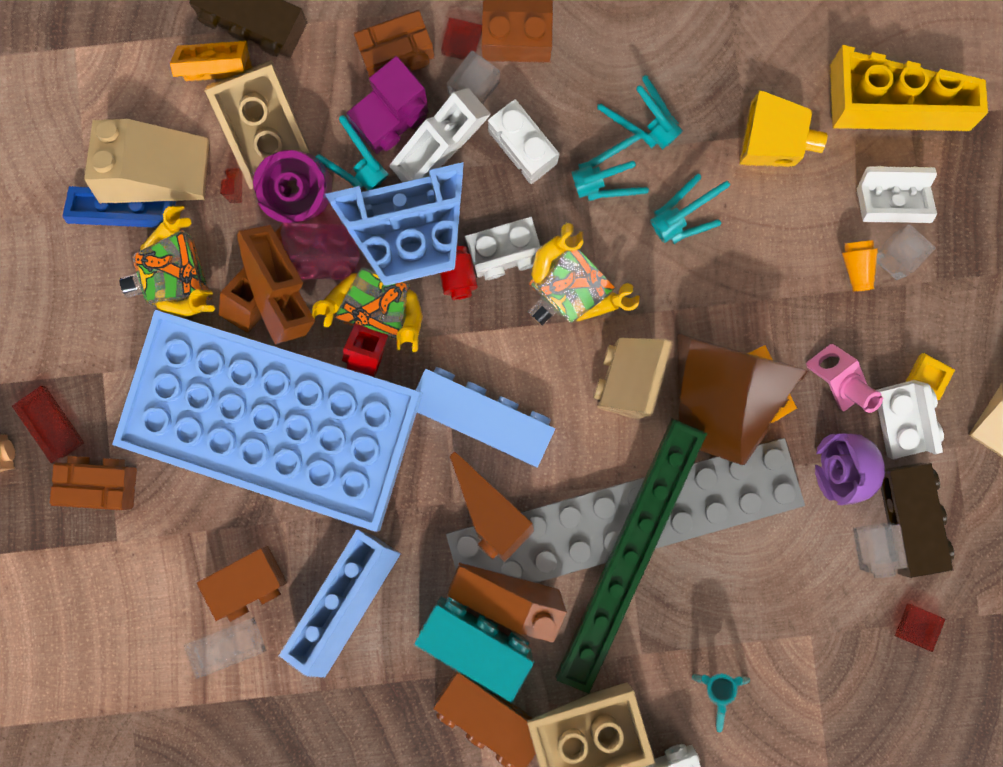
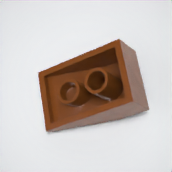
M483 0L482 61L550 63L553 0Z

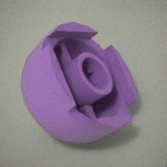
M837 433L823 438L816 454H822V467L815 465V475L823 495L829 501L836 500L838 505L856 504L875 495L882 486L885 475L884 460L876 444L858 434Z

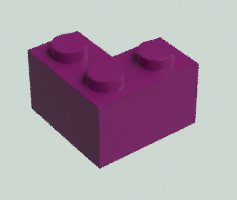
M397 56L369 78L373 91L346 112L352 126L376 154L383 149L388 151L400 141V135L408 128L415 129L420 126L427 118L426 114L429 112L425 88Z

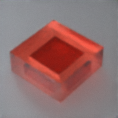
M449 17L441 48L442 55L475 62L482 36V25Z
M907 603L895 636L933 652L946 619Z

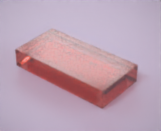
M46 386L38 387L12 405L50 463L60 461L84 444V441Z

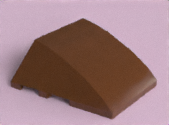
M678 334V421L707 433L700 451L745 465L768 432L769 424L781 407H785L789 401L788 396L799 380L804 379L809 370Z

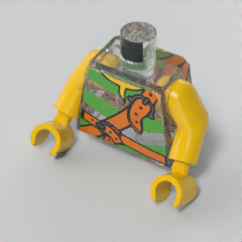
M169 206L164 210L163 222L141 245L140 251L132 256L136 273L119 279L121 290L126 298L143 293L146 303L157 307L161 312L181 318L190 317L201 311L213 312L215 306L206 305V301L212 299L213 291H209L194 238L184 230L179 231L180 228L189 227L191 219H180V213L184 210V206Z
M566 223L562 226L561 237L555 236L536 251L531 272L532 279L529 285L541 298L530 308L528 313L541 326H544L555 313L559 314L569 323L606 314L619 309V307L628 311L637 308L639 295L633 298L625 297L633 292V285L625 283L620 287L619 294L614 293L613 291L616 288L579 250L583 245V232L570 237L573 232V225L571 223Z
M361 267L358 273L350 274L335 286L324 300L317 301L312 307L311 314L314 319L319 314L326 316L324 320L325 327H329L332 324L333 315L336 313L335 318L341 323L354 326L356 323L387 334L388 338L397 340L398 350L401 349V344L404 342L412 343V352H417L418 335L423 314L418 295L411 290V286L407 281L384 286L375 271Z

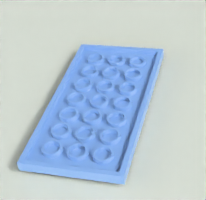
M155 310L112 445L378 532L383 523L423 392Z

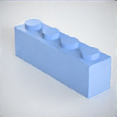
M436 367L434 372L425 369L416 388V391L423 392L417 410L418 413L538 468L556 429L549 426L550 418L535 411H532L530 416L517 411L519 404L502 396L499 397L498 401L486 397L487 390L468 381L466 387L453 381L454 374L442 368Z
M357 529L279 656L305 676L325 678L401 553L374 535Z

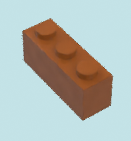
M456 670L435 700L433 709L438 712L436 717L451 728L457 725L467 732L466 738L478 748L483 749L486 746L496 753L495 758L503 766L527 767L536 755L527 723L533 717L514 703Z

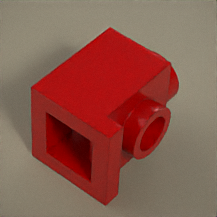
M355 323L343 349L342 362L348 363L346 369L375 378L382 361L388 335Z

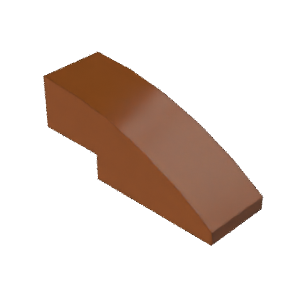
M266 225L239 231L237 238L247 279L262 319L274 343L278 344L306 336L315 319L299 292L303 281L272 226Z

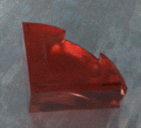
M227 168L224 171L227 179L221 180L220 194L230 203H242V171L240 168Z

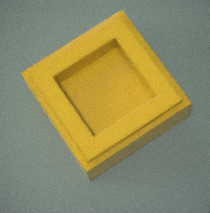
M923 353L917 358L906 382L917 380L929 384L936 394L937 401H939L955 369Z

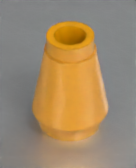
M874 240L844 243L845 252H842L853 292L873 290L878 248H874Z

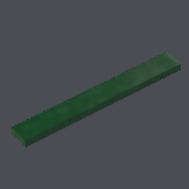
M671 418L555 677L558 682L585 693H590L707 433Z

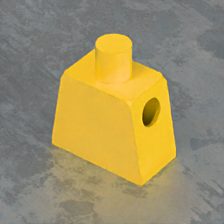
M759 91L751 102L739 164L796 166L803 159L805 150L817 153L824 151L827 142V132L809 129L812 111L809 108L770 93Z

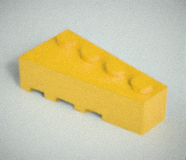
M843 44L830 64L833 128L971 131L988 113L986 80L944 69L935 72L923 69L920 63L907 61L903 64L887 60L886 55L872 52L870 55L855 52V47Z

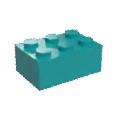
M440 596L419 632L414 645L512 702L534 664L532 649L528 646L530 642L514 632H511L509 636L504 634L497 628L499 624L496 621L482 614L477 618L467 612V606L449 597L445 599Z

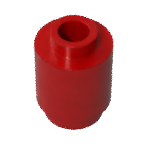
M457 246L455 269L440 273L443 294L451 295L452 300L469 298L472 296L471 291L478 288L472 255L467 253L465 246Z

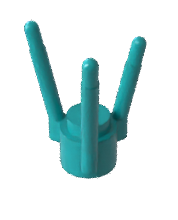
M647 75L642 77V81L650 95L641 85L637 86L636 90L656 117L647 126L651 131L649 134L603 104H598V110L634 134L640 133L642 135L641 139L651 149L656 144L662 150L665 149L683 132L679 127L678 121L671 115Z
M341 115L339 121L364 157L353 167L356 175H351L320 154H317L316 158L328 169L348 181L353 187L360 186V189L364 187L367 191L375 189L389 176V173L372 156L347 117Z
M640 133L625 139L590 161L578 164L579 169L571 173L579 198L588 196V200L592 201L598 198L647 194L649 192L648 187L599 190V188L605 187L604 178L634 168L636 166L635 161L619 164L600 171L599 166L595 167L641 139L642 135Z
M696 174L663 207L654 212L655 217L650 219L651 225L661 241L666 243L671 240L673 244H676L686 237L720 226L721 221L714 220L686 230L682 229L687 225L685 216L730 187V182H723L682 210L678 208L671 210L701 180L702 176Z
M723 673L716 674L713 677L693 674L692 680L706 685L709 699L717 705L716 731L720 733L724 728L726 705L732 703L737 696V687L750 683V678L748 676H738L733 679Z

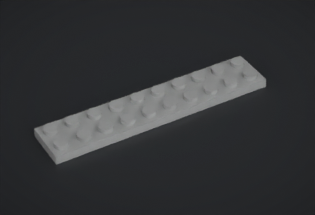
M785 438L759 444L745 465H740L720 457H713L694 463L655 549L805 506ZM645 477L521 512L533 523L534 532L505 562L498 556L491 559L477 545L481 540L474 526L446 533L455 569L457 570L460 562L538 583L607 563Z

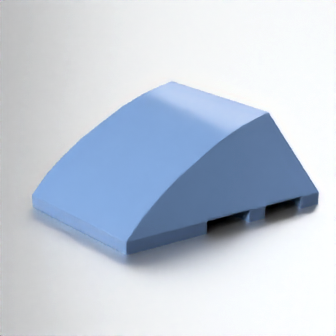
M464 162L429 170V177L361 192L360 186L325 194L327 200L384 286L455 269Z

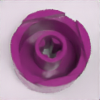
M284 150L266 157L259 164L254 174L253 187L258 204L264 213L280 222L296 223L311 220L325 210L329 204L325 194L332 192V176L326 166L315 156L301 151ZM289 180H297L298 193L290 194L292 188L288 185Z

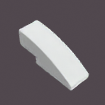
M469 88L453 92L436 115L423 122L389 167L402 182L429 177V170L440 168L487 120L491 115L490 112Z

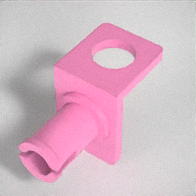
M828 345L806 363L809 370L828 382L836 403L842 411H846L855 403L868 413L876 411L883 402L882 394L867 385L858 360L836 345ZM837 357L840 359L839 363L832 368L825 369L820 367L821 362L826 358Z

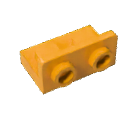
M246 41L180 45L176 47L170 61L173 77L183 76L185 81L222 79L252 68Z

